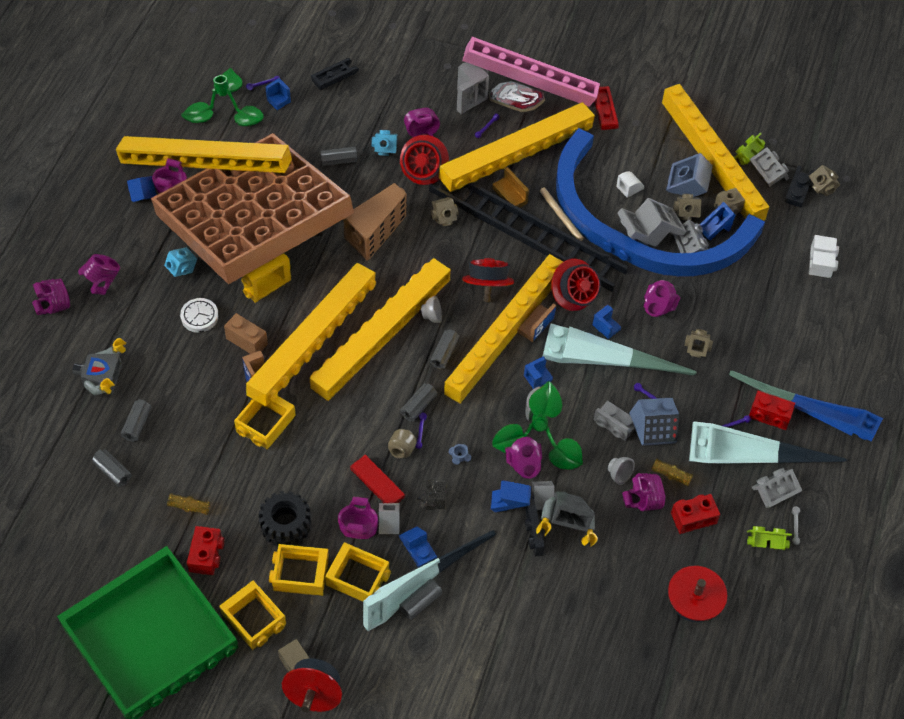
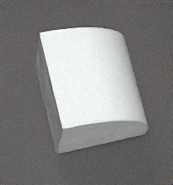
M628 171L618 175L616 187L627 198L644 189V185L632 172Z

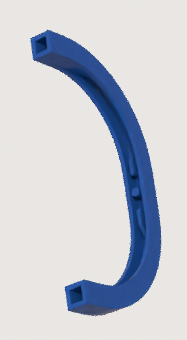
M578 128L561 153L556 178V193L561 209L587 240L604 251L610 252L621 260L627 261L639 268L670 276H698L712 273L732 265L743 257L763 231L765 221L749 214L734 235L722 244L705 251L672 253L648 247L600 222L584 207L577 195L574 186V172L580 161L591 149L594 135Z

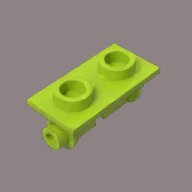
M760 132L757 136H750L745 141L747 145H741L735 151L737 155L734 159L738 157L742 165L748 164L750 159L765 147L764 140L759 138L762 133Z
M753 526V530L747 531V533H752L751 536H748L747 544L751 545V547L766 548L767 540H769L770 548L785 550V548L789 549L790 541L786 540V537L792 534L786 533V529L774 528L773 532L765 531V527Z

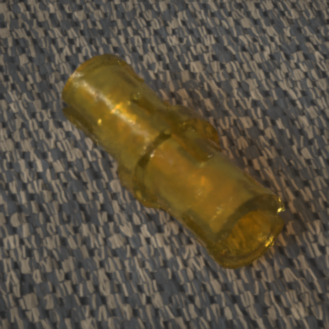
M657 458L651 469L667 476L669 480H676L686 486H689L693 474L678 469L676 465H669Z
M172 493L168 497L170 501H167V506L181 508L185 512L193 511L205 515L209 513L208 507H210V502L195 500L191 496L182 497Z

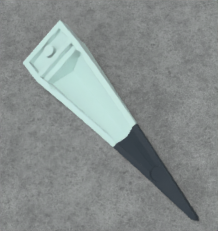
M693 422L689 455V461L723 464L847 461L846 458L775 441L716 424Z
M492 530L380 587L373 595L368 596L363 601V624L366 630L370 631L385 623L399 609V604L428 580L436 577L455 561L497 533Z

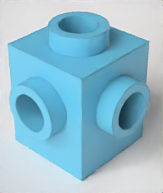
M380 130V133H376L375 137H372V147H375L374 152H379L378 155L389 156V153H396L398 134H390V130ZM382 140H385L387 145H383Z
M187 247L169 251L164 266L174 277L193 273L197 258Z

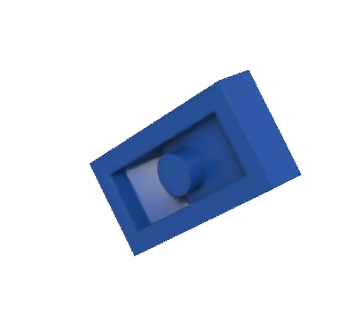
M723 202L699 224L703 229L702 233L707 239L711 240L723 228L729 232L735 214Z
M501 481V489L492 491L491 510L500 512L529 506L531 487L529 485Z
M416 526L399 535L418 568L437 559V555L427 541V533Z

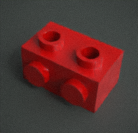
M757 391L749 416L753 420L786 430L795 402Z
M701 494L687 501L679 500L673 504L671 511L679 534L715 525L718 523L721 515L712 494L705 496Z
M195 526L187 560L189 572L214 575L215 568H219L220 564L219 549L224 547V537L221 536L220 529Z

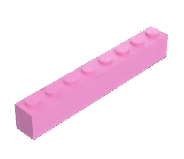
M472 37L467 44L462 60L577 103L583 102L588 107L596 100L600 86L598 82Z

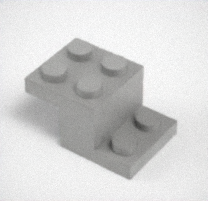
M467 62L462 63L458 67L457 111L460 114L488 99V70Z
M647 198L635 213L621 208L618 212L621 219L620 222L626 227L628 236L633 240L638 239L646 245L650 244L656 247L668 233L683 236L687 232L673 208L650 198Z

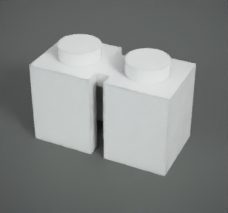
M814 236L811 244L809 275L831 278L833 271H837L838 261L835 260L839 253V246H836L837 238Z

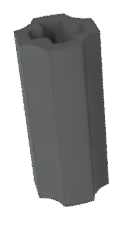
M355 146L320 150L322 166L357 162Z
M450 329L444 331L430 359V363L435 368L440 370L446 368L460 339V335L456 331Z
M424 383L400 409V413L409 422H414L437 396V391L429 383Z
M140 399L134 402L121 431V437L131 442L138 441L151 411V404Z
M100 449L94 454L92 462L118 487H124L129 482L132 474L106 449Z
M430 579L399 604V608L408 619L412 620L442 595V589L434 580Z

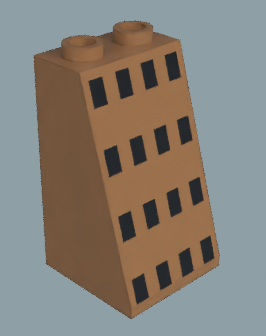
M395 183L353 209L354 213L343 219L344 238L367 261L406 217L407 194L403 188H399Z

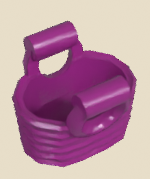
M430 108L409 111L404 117L407 132L411 137L422 134L433 136L440 127L438 117Z
M168 158L165 167L157 169L153 173L152 179L157 192L160 194L186 180L187 176L183 171L181 161ZM170 166L178 168L179 171H173Z
M93 254L78 270V273L93 283L91 287L92 294L105 295L119 272L120 266L109 256ZM105 281L104 287L98 286L99 283Z
M62 279L41 280V282L33 284L35 293L39 298L32 302L37 315L52 314L70 308L69 295ZM46 301L50 306L47 309H43L41 302Z
M660 280L654 284H649L644 296V308L650 316L659 317L676 310L681 297L676 294L673 284Z
M522 437L517 439L512 444V447L505 448L506 463H509L523 478H534L541 471L542 449L540 443H537L530 437Z
M638 473L632 478L633 489L622 493L626 508H638L643 512L662 509L665 505L664 487L660 476L657 474ZM631 494H637L640 497V501L633 503Z
M353 496L350 505L340 510L338 515L340 531L346 537L356 539H369L375 535L378 528V515L370 507L368 498ZM354 505L366 506V507H365V508H357V507L354 506Z

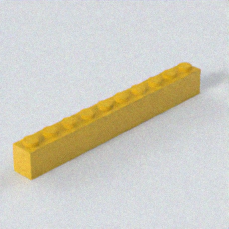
M677 84L666 88L662 104L695 150L701 153L713 165L712 173L723 189L728 191L737 188L745 199L741 212L743 217L746 219L751 214L763 221L766 220L769 205L682 86Z
M583 102L441 165L439 179L450 192L460 189L464 185L491 175L493 172L504 169L510 164L517 163L521 159L533 156L543 149L545 150L554 144L561 143L563 140L572 137L578 128L584 131L589 130L593 126L595 115Z
M124 136L116 148L118 158L122 164L165 166L167 159L170 158L181 161L182 167L285 173L292 160L289 146L279 144Z
M550 254L445 381L444 395L459 404L464 400L517 334L518 328L550 293L552 290L553 274L563 261Z
M434 258L429 263H425L418 274H414L405 286L400 287L397 294L393 298H389L381 310L378 309L369 321L364 322L356 334L354 333L350 336L344 346L341 345L331 358L325 360L323 366L318 371L316 370L310 376L311 389L329 401L421 310V306L426 304L429 298L435 296L450 281L451 269Z
M356 263L246 383V395L264 406H267L270 401H274L278 392L288 385L293 375L299 373L301 366L309 362L312 354L322 347L326 338L332 336L335 328L341 326L345 317L354 311L355 306L359 302L361 303L369 290L372 291L376 285V272Z

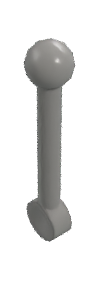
M797 506L792 509V514L794 515V538L792 542L794 545L800 543L798 538V515L800 508Z

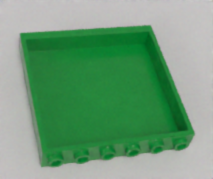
M167 546L57 616L61 626L125 719H139L146 710L158 706L165 697L170 694H176L187 682L195 681L202 672L214 668L218 661L224 657H230L239 648L235 636Z

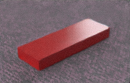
M599 87L598 95L594 102L601 130L618 129L619 124L610 87Z
M366 454L350 466L353 473L383 503H399L405 498V494Z

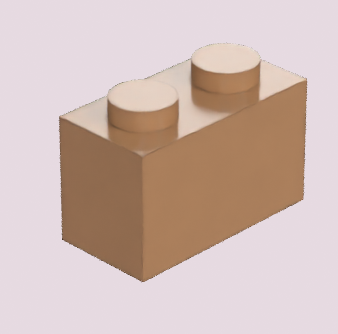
M237 313L224 326L226 339L250 354L262 351L268 345L266 331Z

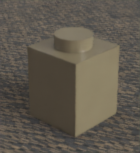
M297 639L278 650L279 659L288 672L294 670L295 665L299 661L309 658Z

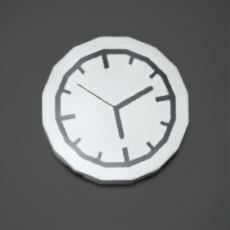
M205 298L190 300L181 309L180 317L182 324L192 332L208 331L218 321V309L211 300Z

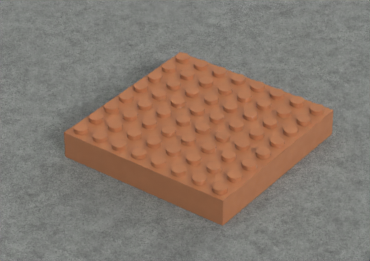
M273 133L255 142L260 144L287 145ZM289 147L292 160L285 173L205 169L151 198L156 215L228 284L354 213L350 195L291 147Z

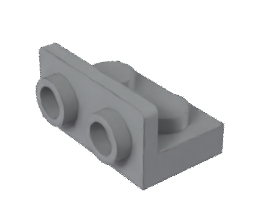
M768 147L750 159L769 186H772L782 178H785L786 181L789 179L787 174L789 172L788 168L784 163L780 164L778 162V155L775 151L771 152Z
M688 220L682 224L687 232L683 236L674 234L680 253L708 250L709 244L703 237V229L698 223L695 224Z
M607 401L601 409H596L593 420L600 427H605L611 431L615 437L626 441L635 430L631 416L611 402Z
M780 468L773 472L774 476L770 478L765 476L756 480L757 484L752 486V489L759 491L766 508L772 507L802 491L793 469L784 470V468Z

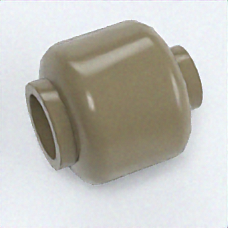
M396 430L388 442L390 453L399 459L409 457L416 446V437L409 430Z

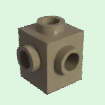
M824 165L809 175L814 184L812 187L818 194L822 193L828 196L834 193L840 186L837 180L839 178L838 175Z
M733 188L717 194L714 206L717 209L725 202L736 215L742 212L745 199L737 188Z
M682 194V197H677V201H674L676 215L681 217L682 220H692V217H700L702 199L693 197V194Z
M448 197L431 201L433 206L431 215L433 220H436V223L448 226L453 224L452 221L457 220L459 212L452 198Z
M696 329V331H691V335L686 336L684 346H688L687 353H690L691 356L701 358V356L706 357L707 351L711 352L713 341L710 340V334H707V331ZM695 340H701L702 343L698 345L695 343Z

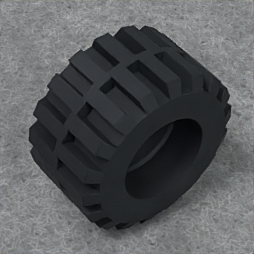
M280 491L278 495L276 493L271 494L272 498L267 497L265 504H261V511H259V522L263 537H266V541L269 543L273 541V545L277 547L278 544L294 546L296 542L300 544L303 542L302 537L307 538L308 531L311 530L309 504L307 505L305 498L301 499L300 494L293 495V491H288V493ZM282 514H291L296 517L293 522L286 525L278 524L274 521Z

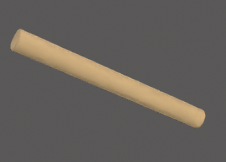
M545 187L542 188L540 193L576 239L583 241L584 237Z

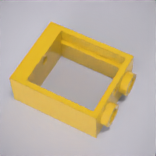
M281 254L242 276L241 281L244 286L243 293L248 299L251 298L256 303L291 280L289 258L285 254Z
M279 396L274 401H270L266 407L282 417L266 436L247 425L263 406L254 399L249 402L234 420L236 432L242 437L251 439L258 447L262 446L268 450L296 416L295 406Z
M344 542L325 576L326 586L363 602L381 587L383 581L387 582L391 574L389 561ZM349 559L379 571L369 592L339 580Z
M278 544V550L274 551L272 559L275 567L274 570L270 571L269 583H272L273 591L323 596L329 561L328 549ZM284 558L318 562L315 582L305 583L281 580Z
M254 580L220 605L222 616L252 650L263 646L270 636L274 633H280L286 625L285 615ZM256 598L275 620L251 637L233 615Z

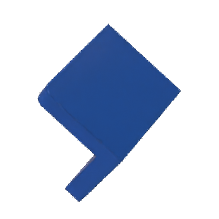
M278 78L266 86L267 101L276 110H279L291 102L290 88Z
M152 176L127 181L132 202L156 196Z
M609 305L597 312L593 319V326L607 339L621 330V326L611 318L613 309Z
M544 356L525 365L524 377L533 389L553 380L552 375L545 367L546 358Z

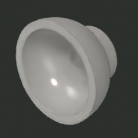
M433 296L427 300L426 304L421 306L422 316L431 322L441 323V305L437 296Z
M621 457L619 459L613 458L610 461L608 471L611 473L615 483L622 485L631 477L635 466L634 460L629 457Z

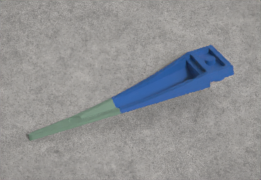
M730 371L729 373L730 376L764 393L795 402V408L851 436L854 433L864 440L872 442L883 418L864 409L812 399L770 386L735 371Z

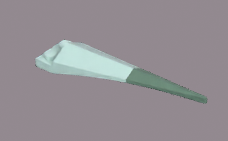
M550 324L543 356L547 360L558 363L626 366L687 375H696L697 373L695 370L576 328H566L555 324Z

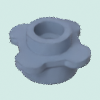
M457 444L449 449V454L453 458V464L458 465L460 462H469L471 460V455L468 454V447L465 444Z

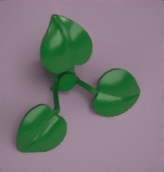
M229 68L222 75H218L213 79L214 89H212L213 94L210 106L204 102H197L181 113V116L187 121L193 123L206 122L214 115L211 109H213L216 94L219 96H226L228 94L238 112L234 116L235 122L238 125L251 126L264 119L263 113L254 106H245L242 110L238 108L231 92L240 89L243 82L232 68Z
M548 381L536 390L529 399V408L534 414L532 416V423L529 424L526 432L523 433V429L519 424L506 425L494 436L492 445L506 454L505 448L512 447V444L517 439L527 436L531 429L534 428V430L539 432L545 430L554 447L549 452L551 463L560 469H575L583 464L581 446L577 441L569 438L560 440L558 445H556L548 427V417H557L562 410L561 396L556 387Z

